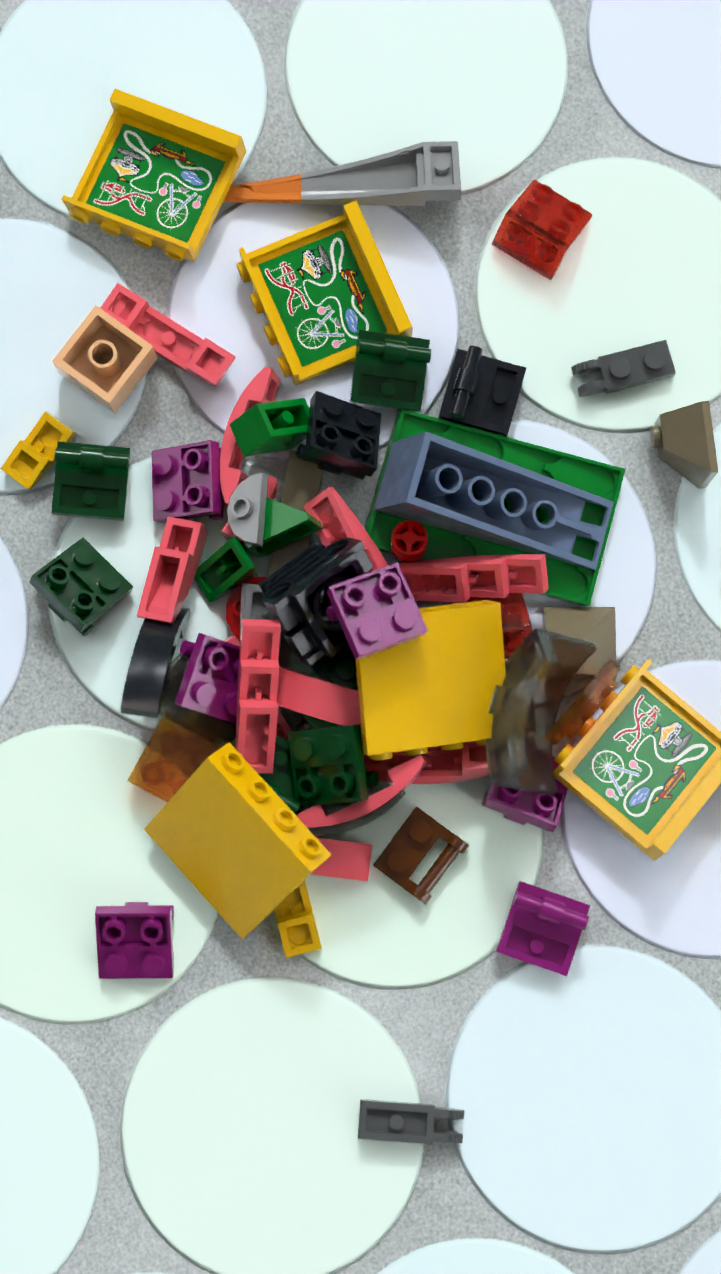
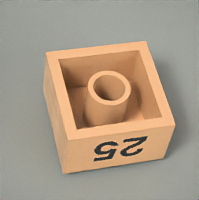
M95 305L52 360V363L60 375L115 414L158 358L151 344Z

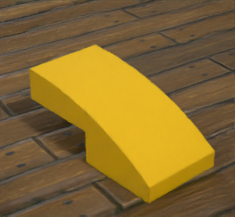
M45 411L27 438L18 442L0 469L26 489L31 490L55 463V449L57 448L58 441L71 442L77 432L50 412Z
M304 880L274 909L286 958L322 949Z

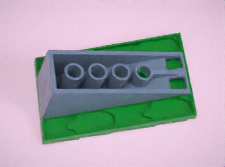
M405 409L398 410L365 524V530L379 551L393 555L391 551L393 529L403 521L413 520L423 525L428 535L425 554L417 561L480 555L545 554L549 589L540 595L581 606H590L626 469Z

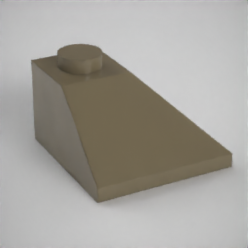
M701 401L660 414L654 423L655 426L650 427L651 445L653 448H658L659 458L698 489L706 488L719 472L709 401Z
M543 607L544 679H617L615 607Z

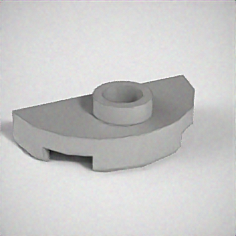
M264 473L249 476L238 484L230 497L227 508L228 523L234 534L250 545L263 547L268 476Z

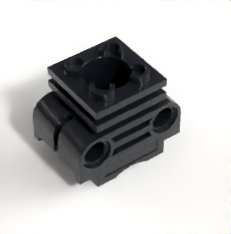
M343 538L327 547L314 543L258 584L264 593L262 596L264 605L273 620L280 621L281 633L299 662L311 666L324 655L333 657L349 644L339 620L331 622L328 618L326 608L332 606L326 591L329 586L371 572L369 570L373 568V565L363 549L365 546L362 540ZM324 590V592H323V599H322L321 602H319V598H320V596H321V593H322V591Z

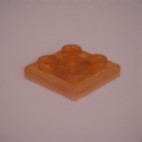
M610 658L570 704L544 738L553 746L557 745L564 736L571 740L585 724L586 720L597 711L607 696L617 686L618 683L613 678L619 672L620 665Z
M162 717L127 781L168 802L207 757L221 747Z

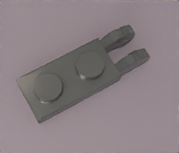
M667 340L607 354L571 367L573 376H583L599 371L601 380L588 382L578 387L579 397L602 392L608 394L670 378L676 374Z
M360 1099L358 1139L433 1144V1142L463 1143V1134L458 1133V1131H434L435 1118H447L448 1120L464 1119L465 1110L435 1107V1104Z

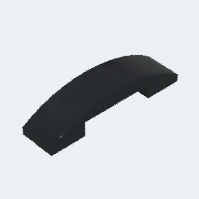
M182 607L174 624L144 620L127 672L120 708L121 713L158 718L166 694V678L178 640L184 637L191 614L190 608Z

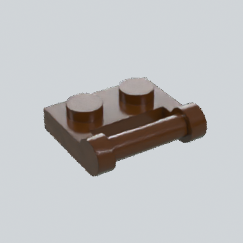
M416 806L374 862L373 866L426 905L432 897L430 893L458 854H464L469 845ZM441 838L447 843V846L417 885L409 877L437 839Z

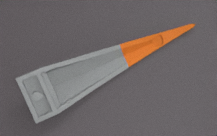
M458 141L420 142L392 152L331 168L276 179L231 185L223 202L346 205L357 201L358 205L425 206V201L461 200Z

